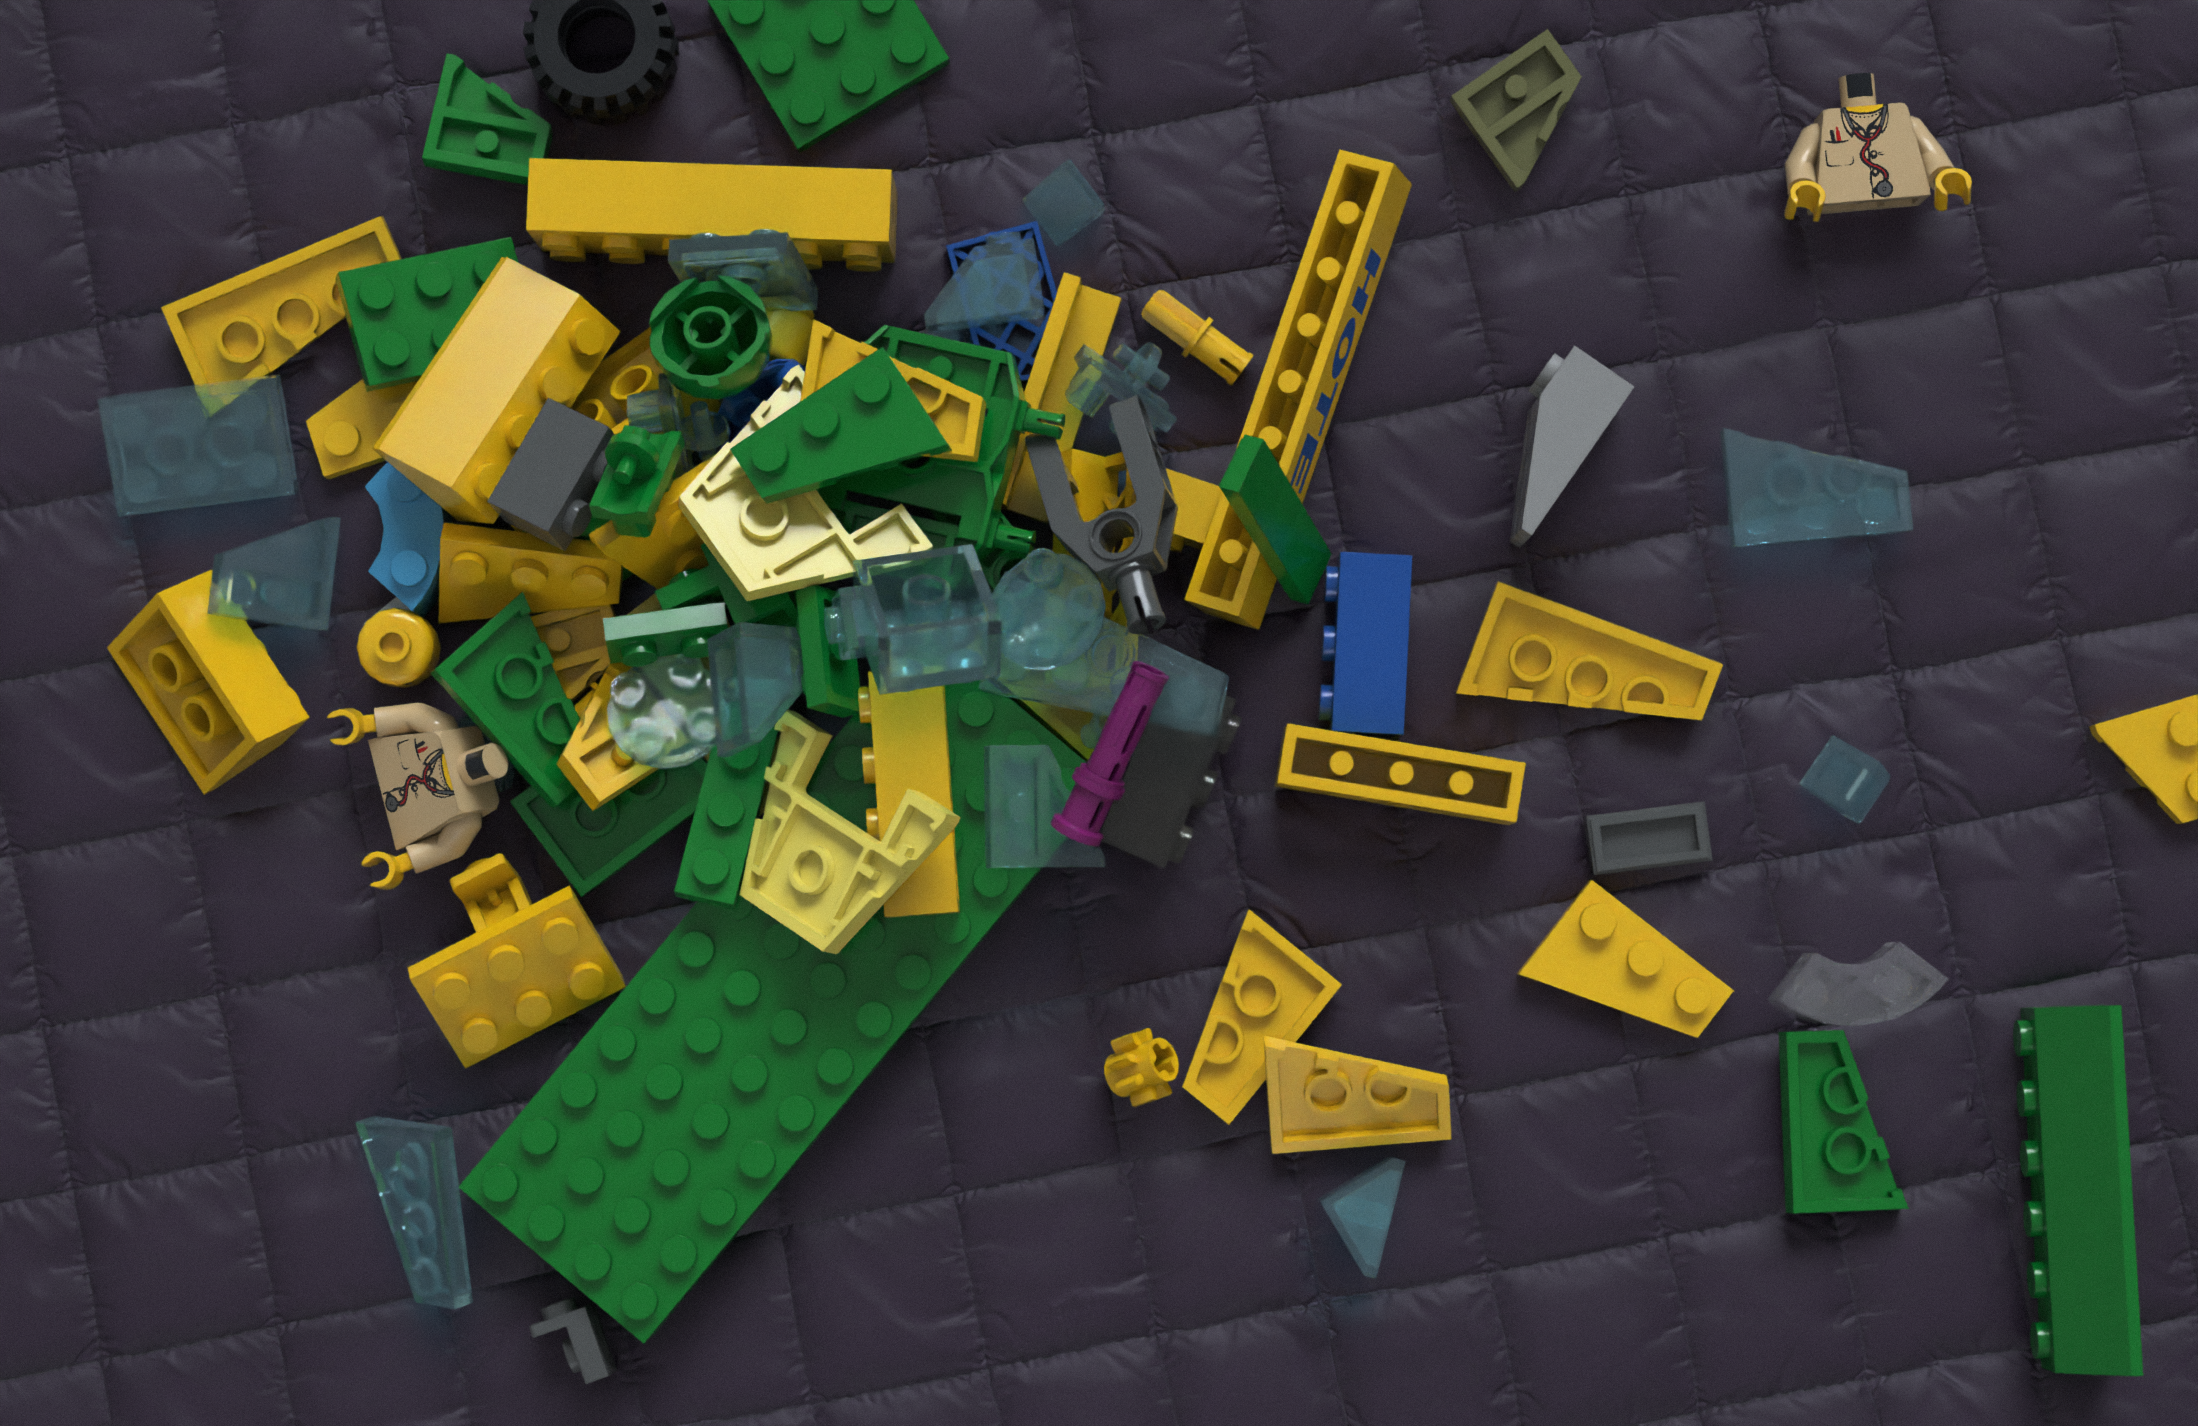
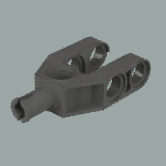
M1137 394L1109 405L1113 424L1136 495V502L1129 507L1107 510L1097 518L1084 522L1074 494L1079 493L1077 482L1065 465L1056 438L1033 433L1027 435L1025 441L1051 530L1064 548L1109 592L1115 589L1118 590L1127 619L1128 631L1132 634H1146L1149 631L1143 610L1146 619L1151 620L1154 630L1159 629L1166 622L1152 577L1166 571L1178 506L1152 423L1141 397ZM1134 537L1128 549L1123 552L1112 553L1113 547L1118 541L1123 538Z

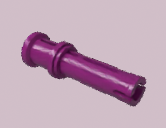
M1133 661L1126 682L1110 712L1094 751L1091 753L1087 763H1081L1080 767L1075 768L1072 775L1075 785L1062 813H1055L1050 822L1051 826L1061 834L1085 845L1094 847L1100 845L1104 837L1100 829L1114 800H1121L1125 792V782L1122 780L1125 768L1149 721L1157 699L1169 680V676L1165 675L1163 671L1149 664Z

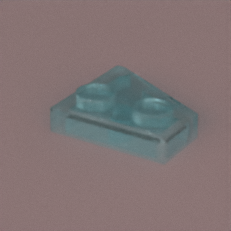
M321 518L215 554L207 614L316 632L328 631L341 518Z
M989 745L984 747L986 869L1105 867V856L1101 848L1085 845L1068 838L1050 824L1055 813H1062L1071 792L1066 789L1061 779L1062 771L1049 745Z

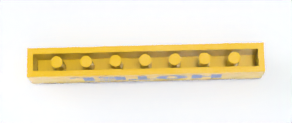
M1340 149L1238 442L1239 445L1241 438L1245 434L1264 439L1302 504L1412 186L1410 181L1394 163ZM1221 491L1184 600L1205 614L1259 630L1277 578Z

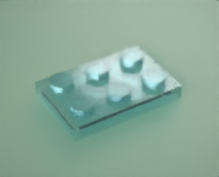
M280 375L104 396L98 399L118 517L295 495L299 491Z

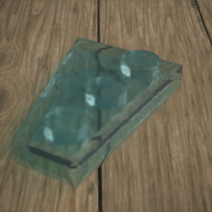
M1726 428L1720 431L1732 548L1909 533L1913 530L1908 473L1906 470L1841 455L1833 456L1798 448V445L1744 435L1743 432Z
M376 1116L356 1121L355 1124L415 1302L450 1309H457L473 1303L452 1127Z

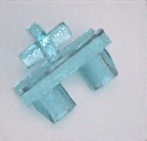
M1148 342L1137 352L1124 343L1120 344L1115 350L1113 358L1126 367L1124 371L1086 344H1083L1073 357L1079 369L1074 374L1064 394L1070 404L1087 416L1093 417L1110 394L1120 401L1138 394L1144 403L1154 430L1158 427L1167 433L1177 420L1176 416L1168 411L1170 406L1168 402L1144 386L1148 382L1161 391L1170 380L1169 375L1157 368L1162 356V349L1155 344ZM1111 420L1108 426L1117 435L1113 420Z
M660 373L658 390H650L627 396V417L629 426L644 428L649 433L682 432L685 446L674 469L675 480L694 468L692 450L698 451L699 458L703 461L717 454L716 447L729 439L730 427L727 417L721 413L709 412L708 404L704 401L692 403L690 405L691 415L685 417L681 391L672 385L664 373Z

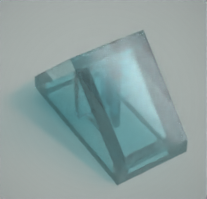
M1388 1156L1318 1198L1319 1203L1355 1264L1365 1277L1373 1279L1377 1277L1406 1162L1401 1158Z

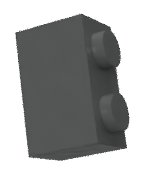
M548 398L487 502L505 522L566 551L572 539L580 536L591 520L592 514L589 504L608 463L605 458V448L611 437L615 434L608 426Z

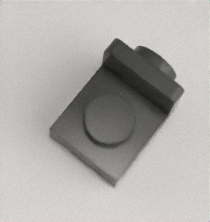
M571 1297L540 1309L543 1320L529 1326L532 1338L566 1327L569 1337L563 1339L565 1356L574 1374L582 1372L585 1384L608 1377L617 1371L594 1302L578 1307L575 1297Z

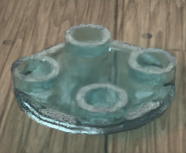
M1039 548L1030 552L1025 559L1003 575L992 596L984 604L983 615L985 621L990 626L992 639L1005 657L1024 668L1051 670L1071 664L1090 649L1102 629L1106 604L1101 583L1086 564L1069 555L1055 554L1050 549Z
M683 654L659 657L651 664L633 667L627 672L617 675L611 683V697L607 706L609 731L620 750L639 764L659 769L684 767L706 756L722 737L728 718L725 692L714 674L704 668L699 658H688Z

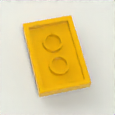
M570 885L408 967L412 984L465 1069L626 987L623 975Z

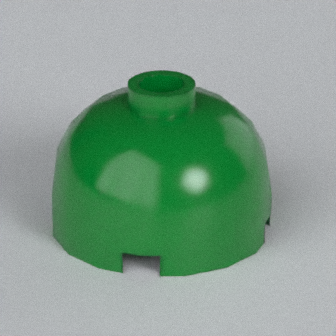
M717 275L719 281H706L699 283L696 277L684 280L665 293L658 302L650 317L651 335L649 344L656 365L676 389L692 397L720 400L738 395L755 383L769 363L773 343L772 332L763 301L749 285L730 276Z

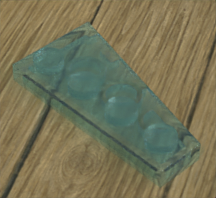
M1004 572L979 684L980 690L986 693L1109 716L1126 682L1133 661H1140L1163 671L1165 675L1169 676V680L1165 684L1151 712L1148 724L1217 737L1230 678L1227 674L1142 634H1132L1123 625L1009 572Z

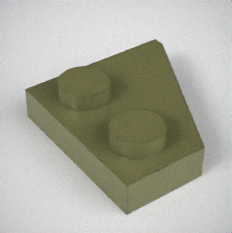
M1547 29L1451 96L1449 101L1514 192H1517L1523 187L1582 76Z

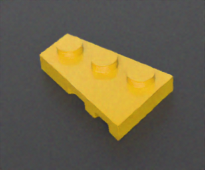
M1250 909L1246 913L1182 1085L1185 1090L1228 1125H1230L1266 1080L1263 1036L1296 1043L1342 985Z

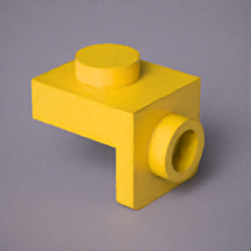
M496 854L491 858L477 860L471 863L464 872L449 880L453 892L464 904L476 933L532 905L521 877L503 854Z

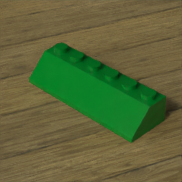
M2122 1005L2021 1008V1020H2015L2013 1042L2016 1055L2024 1057L2025 1080L2018 1081L2016 1097L2019 1114L2021 1117L2027 1116L2028 1141H2022L2020 1145V1164L2024 1177H2030L2032 1201H2025L2023 1220L2027 1237H2034L2035 1261L2028 1262L2027 1265L2028 1291L2031 1298H2037L2039 1322H2032L2030 1328L2032 1353L2035 1359H2041V1368L2053 1373L2143 1376Z

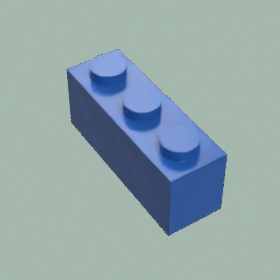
M1340 552L1337 557V566H1326L1324 602H1335L1334 626L1323 625L1321 661H1332L1331 685H1320L1318 720L1329 721V730L1383 738H1401L1404 735L1412 555Z

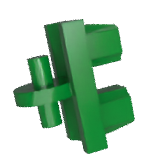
M624 425L621 433L613 435L605 448L607 466L589 504L592 517L612 520L615 532L619 535L643 538L650 536L656 523L655 513L664 493L668 492L675 478L674 469L685 446L682 432L669 431L665 434H652L641 427Z

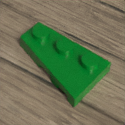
M883 347L730 448L757 492L767 504L837 484L839 479L873 469L879 472L899 466L898 462L925 454L934 456L952 450Z
M1844 1030L1778 1032L1786 1213L1909 1209L1902 1189L1897 1188L1887 1162L1890 1156L1882 1136H1878L1866 1101L1869 1098Z

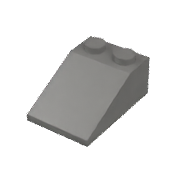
M1576 346L1572 348L1565 359L1554 353L1528 390L1537 399L1527 414L1510 542L1518 548L1532 536L1634 389L1632 384Z

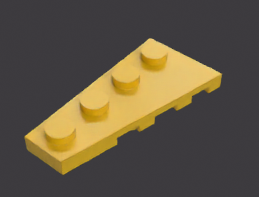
M383 216L374 218L161 307L209 417L215 416L346 318L335 279L338 272L402 259Z
M1497 581L1457 686L1456 694L1556 703L1574 707L1601 708L1702 721L1723 664Z

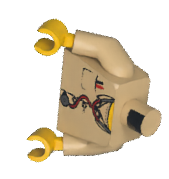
M1856 73L1838 78L1841 108L1822 110L1814 120V124L1803 128L1785 162L1789 197L1784 216L1788 220L1794 219L1797 207L1807 208L1808 215L1814 216L1813 222H1818L1821 214L1919 206L1931 195L1930 187L1935 190L1934 206L1938 211L1947 210L1948 194L1961 196L1965 205H1969L1971 201L1972 181L1970 175L1966 171L1954 167L1945 150L1921 119L1910 116L1905 103L1877 105L1874 74Z
M417 702L374 708V714L363 715L360 711L353 708L339 709L331 712L327 718L346 716L353 724V731L348 738L330 739L336 745L353 744L360 741L365 733L377 732V738L368 740L395 849H406L407 851L396 857L379 851L368 854L363 859L362 866L372 867L382 861H386L389 865V873L386 878L373 882L370 886L383 890L394 889L401 883L406 871L414 869L415 874L463 856L481 829L482 818L498 807L499 797L494 780L503 777L508 770V758L502 747L496 743L485 745L482 731L478 727L459 728L452 715L425 703Z

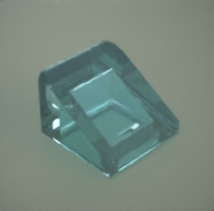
M1070 159L1057 167L1022 199V202L1057 247L1105 213L1104 203Z
M1832 735L1799 784L1846 818L1859 824L1888 784L1890 774L1881 762Z

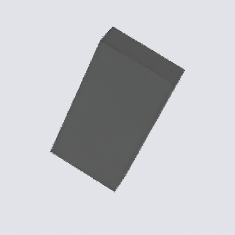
M1705 801L1584 817L1592 876L1713 861Z

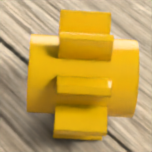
M1146 1028L1116 1038L1110 1042L1115 1053L1107 1057L1104 1064V1074L1108 1086L1116 1095L1120 1097L1130 1096L1132 1106L1137 1107L1172 1094L1168 1082L1176 1078L1179 1062L1174 1048L1167 1040L1163 1038L1153 1039L1151 1029Z

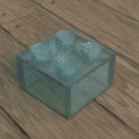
M973 544L853 560V618L879 695L909 692L916 689L957 683H970L977 680L1000 677L1001 617Z

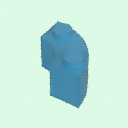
M387 462L365 486L379 506L384 527L380 552L368 572L411 611L425 618L439 598L440 537L443 524L452 523V515Z

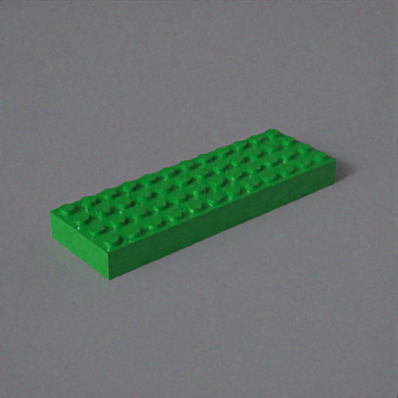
M925 629L892 670L942 667L944 671L953 813L961 817L954 828L960 913L887 918L884 917V905H882L838 954L821 951L740 895H738L735 910L697 902L459 1185V1188L643 1344L653 1337L1068 839L1067 836L1054 829L1050 822L1055 813H1062L1075 785V781L1072 779L1075 768L1080 767L1081 763L1087 762L927 629ZM855 714L825 749L806 787V792L867 833L866 808H877L876 784L864 783L862 748L873 747L872 724L861 723L860 715Z

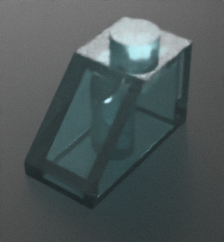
M1004 232L985 237L986 245L976 246L972 249L925 312L924 318L927 334L1044 318V303L1034 238L1021 240L1019 232Z
M738 622L707 639L718 757L728 758L761 742L803 692L801 678L804 671L801 641L796 627Z

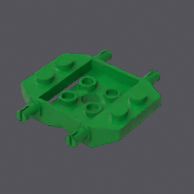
M888 325L882 326L864 343L877 349L883 347L890 357L913 368L923 369L984 398L986 402L985 412L988 413L984 417L978 462L930 457L924 466L911 469L905 467L901 461L898 462L899 466L879 472L873 469L839 479L837 484L816 489V491L848 534H852L890 511L846 500L848 491L961 517L960 524L957 526L911 515L933 545L931 556L923 561L878 571L957 590L991 550L999 548L1025 554L1029 557L1032 555L1034 547L1031 544L1012 539L1035 544L1036 531L1002 525L999 517L1020 433L1025 434L1027 431L1060 440L1063 430L1059 426L1064 427L1065 414L1031 408V404L1025 399L1016 359L1010 352Z

